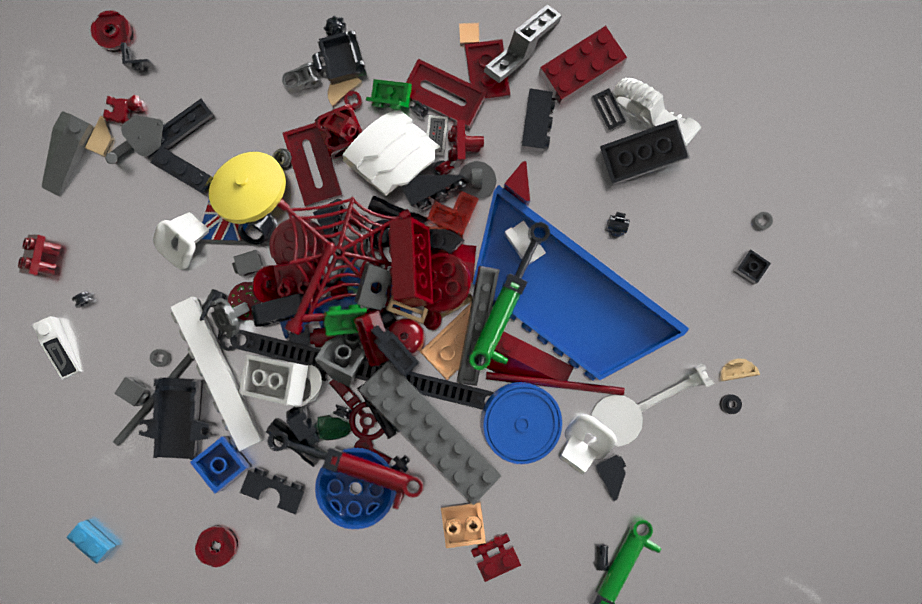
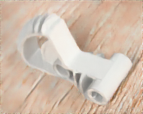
M625 78L618 82L613 90L616 102L649 128L677 119L686 146L701 129L699 123L689 117L687 119L680 118L682 115L676 117L673 116L674 112L669 113L664 107L663 95L653 89V87L642 83V81Z

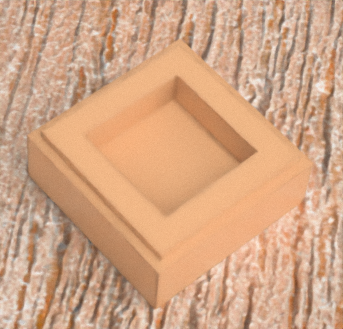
M479 23L459 24L460 45L479 42Z

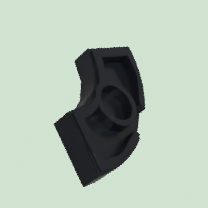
M430 229L431 250L441 249L452 254L465 241L461 236L450 230Z

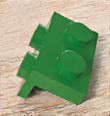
M374 79L371 97H366V101L371 102L373 107L383 108V105H389V108L394 110H401V107L408 108L412 84Z
M360 304L349 305V309L341 310V306L328 307L329 311H323L325 335L358 333L354 319L367 312L366 308H361Z

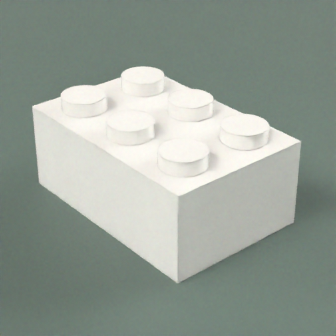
M246 354L239 394L285 405L301 406L308 366Z

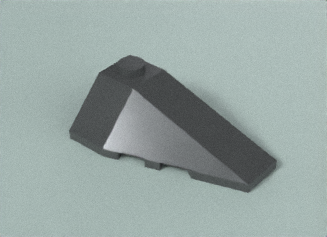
M64 111L61 112L52 129L42 188L60 197L86 150L85 147L95 128L94 126Z
M359 333L336 335L333 339H329L324 344L315 360L332 379L350 387L366 359V354Z

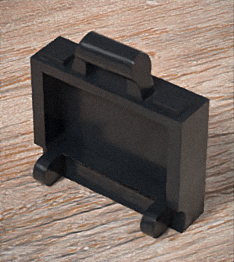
M355 30L319 39L318 46L320 51L312 55L316 72H326L327 79L331 82V85L367 75ZM321 57H324V61L326 64L324 66H322L321 64Z

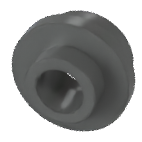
M280 148L272 155L281 168L289 166L291 154L287 149Z

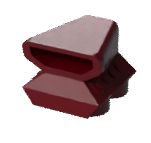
M343 105L335 109L349 116L359 125L351 105ZM329 111L318 116L315 122L329 155L335 160L343 156L350 144L362 133V129L359 125L349 142L344 140L341 136L322 126L331 112Z

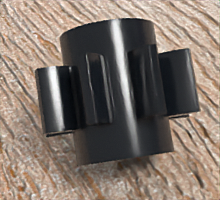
M616 212L615 216L610 215L607 229L612 230L611 235L620 237L621 233H627L630 219H625V213Z

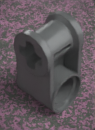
M313 62L305 63L298 68L287 71L282 76L285 90L292 94L316 86L321 82V78L315 72ZM295 79L296 83L294 85H287L288 80Z

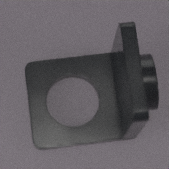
M121 42L122 64L127 69L142 71L144 68L154 67L149 59L130 60V47L125 42Z

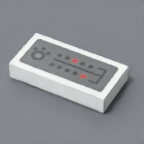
M429 115L427 136L441 147V150L435 156H444L448 117Z

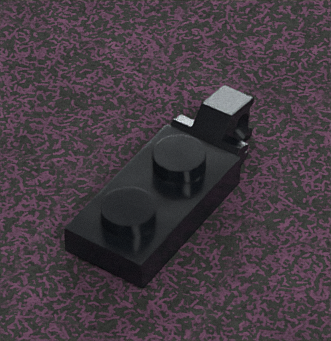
M378 325L370 330L377 338L374 341L377 348L403 377L419 364L417 359L393 332H390L388 329L384 332Z

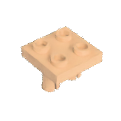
M477 502L475 505L469 503L441 507L446 548L486 543L480 502Z

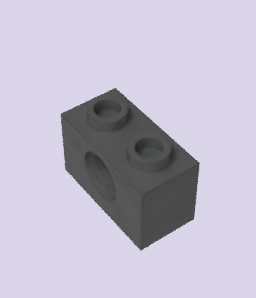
M365 263L354 301L357 304L381 310L387 301V288L392 284L390 270ZM374 282H378L379 289L372 292L371 285Z

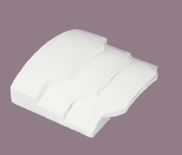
M394 110L374 121L350 144L343 154V162L387 196L397 186L407 185L423 169L435 161V154L441 150V147L431 140L424 131L413 124V120L401 110Z

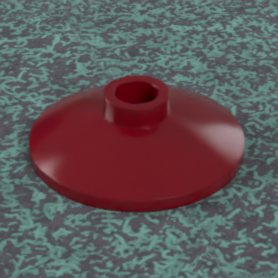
M274 265L262 267L253 279V293L262 303L279 298Z

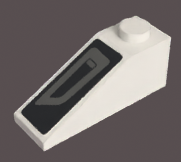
M50 316L32 324L39 343L62 380L81 372L59 318Z

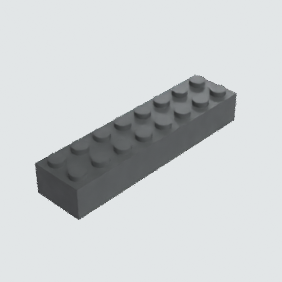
M389 361L385 362L357 390L470 504L475 505L501 477L483 456Z

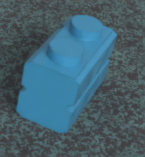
M87 520L79 522L66 537L71 543H75V546L95 564L103 562L116 547L114 543Z

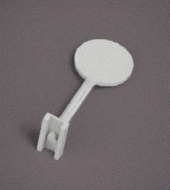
M700 364L695 367L696 373L689 376V379L639 405L623 395L604 397L596 404L592 417L615 434L617 439L616 446H623L631 443L638 437L642 429L643 411L692 386L696 387L703 383L708 387L714 384V382L704 371L706 369L705 365Z

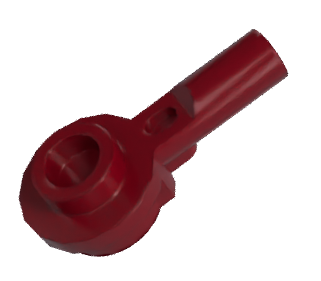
M428 310L424 320V325L428 330L434 331L441 325L440 313Z
M367 438L357 440L354 448H363L375 452L388 465L392 460L389 456L374 449L372 441Z

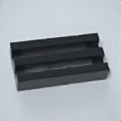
M610 88L591 97L608 132L626 124V120ZM604 95H607V97H608V99H609V101H610V103H611V105H612V107H613V109H614V111H615V113H616V115H617V117H618V119H619V122H616L615 117H614V115H613V113H612V111H611V109H610V107H609V105H608V103H607V101H606ZM597 98H600V100H601V102H602V104H603V106H604V108H605V110H606V112H607V114H608V116H609V118H610V120H611V122H612V125H610V123H609V121H608V119H607V117H606V115H605V113H604V111H603V109H602V107H601V105H600V103H599V101H598Z

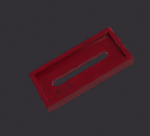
M417 59L406 83L412 84L411 100H417L424 106L455 121L465 120V126L469 128L487 95V91L420 59ZM428 81L465 99L467 103L464 106L454 103L422 87L421 83Z
M316 122L283 132L282 134L287 150L291 154V163L305 207L343 196L331 156L328 153ZM305 140H308L311 144L323 183L321 188L315 186L303 148Z

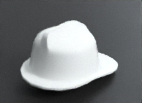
M308 365L301 406H292L302 407L307 403L313 402L318 397L322 377L320 371L315 366Z

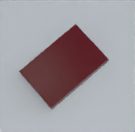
M503 39L464 44L469 83L487 91L484 101L511 97L508 76L498 83L484 72L485 66L504 52Z

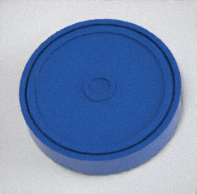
M515 382L501 387L487 400L481 415V431L489 448L500 458L515 464H529L544 458L556 446L562 431V414L557 402L547 391L531 383Z

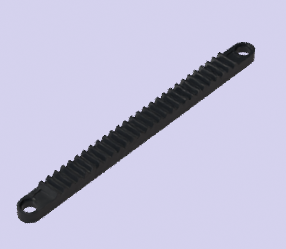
M239 330L238 334L230 337L231 345L236 349L292 363L312 365L317 369L324 370L315 360L321 349L245 330ZM239 334H243L246 337V342L243 345H238L235 342V338ZM365 360L355 378L367 381L382 364L369 366L368 361ZM411 371L404 376L421 395L481 410L485 406V398L494 393Z

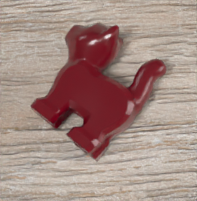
M133 95L129 99H115L114 97L107 96L106 104L113 107V110L110 112L104 109L103 118L109 123H116L122 126L130 119V110L134 112H144L145 110L143 109L142 101L137 95Z

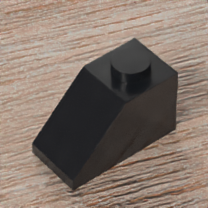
M612 454L593 465L610 499L614 502L618 499L623 484L626 464L621 456L618 457L617 454Z

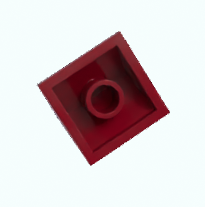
M522 161L504 183V189L529 207L530 192L527 162Z

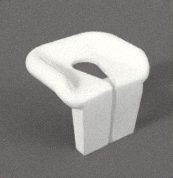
M188 212L171 221H161L156 226L153 243L157 251L176 268L184 270L190 264L195 251V244L208 234L209 229ZM175 236L178 238V250H175L171 245V241Z
M586 414L579 415L566 429L565 437L568 441L560 458L583 475L594 460L603 459L616 446V436L610 429L592 416ZM587 433H591L596 437V441L588 445L583 442Z

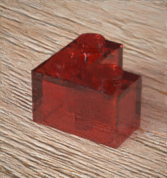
M460 191L453 209L434 201L427 217V223L450 230L463 238L478 206L479 198Z

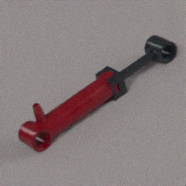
M285 431L272 432L267 439L268 446L273 451H282L289 448L324 460L322 468L340 472L395 491L396 495L392 507L397 510L402 503L404 495L411 498L418 497L424 488L423 481L417 476L359 458L333 447H330L326 453L291 441L289 434ZM277 435L282 436L284 440L281 447L277 446L274 442ZM411 481L417 482L419 490L416 492L409 491L408 483Z

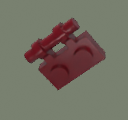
M508 534L501 537L496 536L493 541L479 544L477 548L471 550L474 558L479 555L483 557V560L477 562V566L484 582L521 566L513 546L505 549L503 545L510 542ZM498 547L500 552L489 557L487 552Z

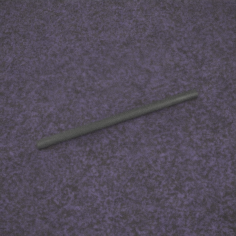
M189 353L168 377L178 378L193 360ZM153 395L113 440L115 445L120 446L139 424L140 420L154 406Z

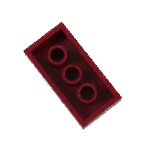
M604 26L541 66L539 75L549 90L553 91V96L561 105L624 65L628 57L607 26Z
M412 217L390 221L388 233L391 241L389 254L392 264L390 274L392 277L391 295L393 300L411 308L432 305L433 285L430 227Z

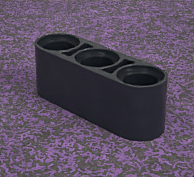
M298 293L251 306L255 327L267 326L294 318L304 294ZM309 305L305 314H308L309 312Z

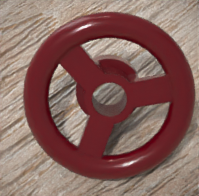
M364 401L356 405L352 413H350L349 426L352 433L359 439L367 438L372 441L381 437L384 432L380 428L376 433L368 435L369 429L375 426L377 420L373 414L364 412L362 409L366 407V402ZM357 413L360 416L359 422L363 428L362 432L355 426V416ZM367 417H370L372 420L370 425L365 423Z

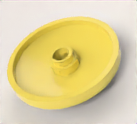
M247 152L237 155L224 163L215 173L209 187L210 204L215 212L228 222L245 224L257 221L269 214L282 198L286 185L284 171L279 163L268 154Z

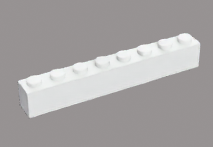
M192 296L171 306L173 311L171 312V317L181 328L179 330L180 336L189 345V355L192 359L195 358L198 364L196 369L199 375L203 376L206 381L205 388L208 394H212L215 400L213 405L218 413L221 412L223 417L222 424L226 431H230L232 436L230 440L233 447L241 451L264 440L244 396L239 394L240 388L206 316L203 321L199 320L203 310L197 297Z

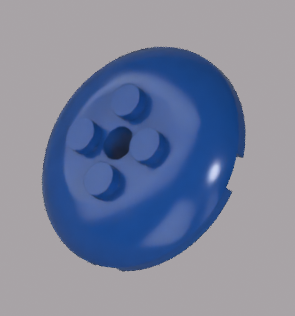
M363 448L342 450L345 453L390 468L388 463L373 451ZM322 467L319 470L315 484V494L320 509L331 522L347 529H364L379 522L389 512L396 494L393 490ZM357 482L361 485L360 493H354L351 490L353 483Z

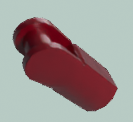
M334 379L329 382V385L351 410L354 409L353 406L362 402L350 387ZM350 392L353 397L347 400L344 396Z

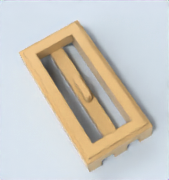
M391 295L386 310L424 323L428 309L424 307L422 311L417 308H411L394 301ZM395 304L422 314L421 318L394 309L392 306Z

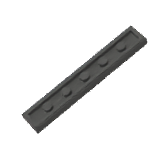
M478 267L457 383L477 386L480 370L472 368L468 359L492 310L499 269ZM477 354L474 357V363L477 366L481 365L483 357L481 354Z

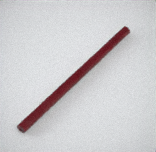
M486 372L485 379L511 383L526 382L537 386L623 396L625 392L623 387Z

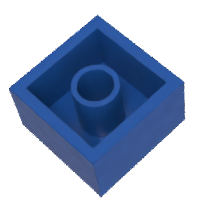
M227 436L220 437L190 462L214 494L221 492L251 467L237 448L233 447Z

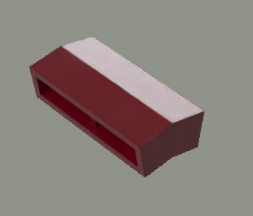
M372 310L355 318L354 321L369 366H378L387 361L388 359L374 343L377 338L370 331L378 325L385 332L379 311Z

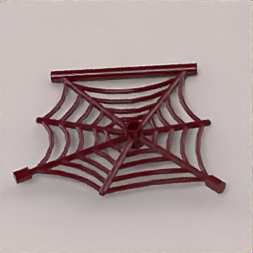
M354 196L326 205L305 208H289V205L284 200H279L276 205L284 212L287 211L294 233L293 260L289 261V265H295L305 278L307 286L310 282L299 263L305 262L314 274L315 269L309 261L315 260L318 264V259L322 257L326 245L329 243L325 238H333L340 235L338 245H335L331 255L333 256L330 265L329 262L327 263V272L325 274L324 271L322 274L324 279L321 285L320 281L317 285L318 292L313 301L312 296L309 312L304 314L301 322L324 321V313L313 314L316 308L338 298L356 297V293H347L333 296L318 303L320 297L331 290L344 286L359 287V283H342L323 291L327 282L345 276L361 279L367 261L374 262L375 266L383 264L386 269L388 266H392L391 262L384 255L381 246L384 229L390 226V221L382 225L373 222L361 215L353 207V204L371 215L389 219L390 221L410 217L411 214L408 209L398 213L399 216L397 217L381 215L363 207L355 200ZM349 202L347 209L328 214L299 217L294 212L324 209ZM351 211L367 223L377 226V228L371 230L351 215ZM346 212L344 220L326 226L312 228L304 221L307 219L331 217ZM293 217L300 222L304 234L305 248L303 258L296 259L298 239ZM349 218L368 231V233L361 235L355 231L348 223ZM343 224L342 230L334 234L321 235L316 231ZM347 227L359 238L354 241L349 239L345 235ZM305 228L313 234L312 256L307 257L308 239ZM379 231L378 247L380 255L384 260L377 259L373 249L374 234ZM316 237L323 242V252L315 255L317 247ZM370 237L372 257H367L363 250V240ZM389 237V243H388V244H389V249L391 248L390 237ZM344 239H345L347 242H349L347 245H345V246L342 247V243H343V240H344ZM359 242L362 255H358L356 250V244ZM353 246L354 253L345 252V250ZM337 249L341 251L339 255H335ZM345 256L352 257L354 259L350 262ZM337 259H342L346 264L334 267ZM357 259L364 260L360 271L353 266ZM342 268H350L355 273L336 274L329 278L331 272ZM371 285V291H372V292L377 291V290ZM391 286L387 288L388 297L385 304L386 307L388 306V301L390 299ZM381 308V310L368 309L365 313H368L372 310L379 311V313H382L388 310H386V308Z

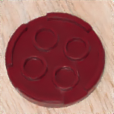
M293 217L298 239L296 259L303 258L305 248L304 234L300 222ZM290 218L281 222L274 229L270 237V254L277 265L286 264L293 260L294 233ZM311 219L304 220L312 228L321 227ZM305 228L308 239L307 257L312 256L313 234ZM316 230L319 234L325 235L323 230ZM316 237L317 247L315 255L323 252V242ZM314 260L315 270H316L318 264H317L316 261Z
M448 253L434 254L431 256L433 304L424 307L436 313H446L458 308L465 301L470 291L471 276L468 267L460 258Z

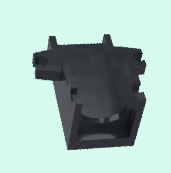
M170 377L154 379L153 418L140 420L139 424L147 425V431L139 430V435L154 439L153 458L193 460L197 455V440L210 438V434L205 435L202 433V429L204 427L209 429L210 424L199 421L202 379Z

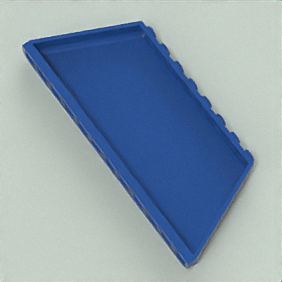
M500 185L494 190L473 286L475 287L479 266L499 269L493 301L494 306L507 274L515 275L522 260L504 235L505 231L511 227L514 228L522 221L526 223L528 228L537 222H543L548 225L550 235L547 240L540 243L546 253L527 266L522 279L528 283L522 295H520L510 319L513 321L515 319L519 320L522 323L521 327L529 333L531 331L538 335L537 339L544 345L547 343L554 347L552 351L560 357L565 355L569 358L568 363L576 369L580 367L586 371L584 375L590 380L604 379L682 337L689 330L686 325ZM535 228L534 235L537 238H542L544 235L543 230Z

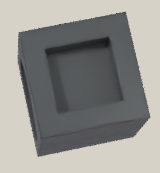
M257 250L233 257L235 261L232 263L234 272L241 277L255 274L264 267L260 252Z
M125 377L114 394L133 406L144 405L148 400L150 389L132 377Z

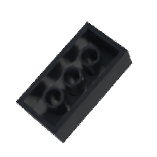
M677 119L600 146L612 184H618L690 159Z

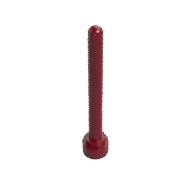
M329 242L294 318H291L285 326V329L300 335L303 328V322L301 321L335 248L334 243Z

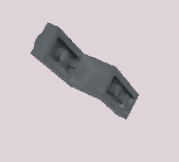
M544 6L514 30L509 47L486 65L484 72L500 83L533 55L538 39L561 20L562 15L550 6Z

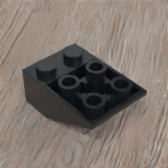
M417 175L407 185H402L401 188L412 207L418 210H425L431 207L432 202L435 200L442 201L450 196V192L454 190L458 192L466 188V184L470 181L464 175Z

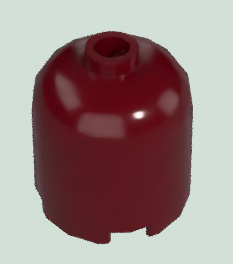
M402 318L396 320L388 328L413 356L418 355L426 344V334L423 327L412 319Z

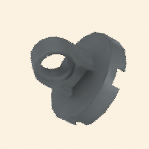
M469 162L459 172V175H464L470 181L466 184V188L460 190L468 199L483 200L495 190L496 174L492 167L485 162Z
M218 298L210 304V307L214 308V312L211 315L217 328L221 332L225 331L226 337L238 334L240 326L237 317L250 311L246 302L232 308L226 300Z

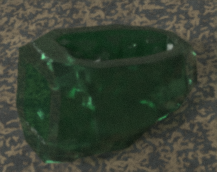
M330 415L317 417L320 439L326 441L346 437L351 431L350 424L339 417H331Z

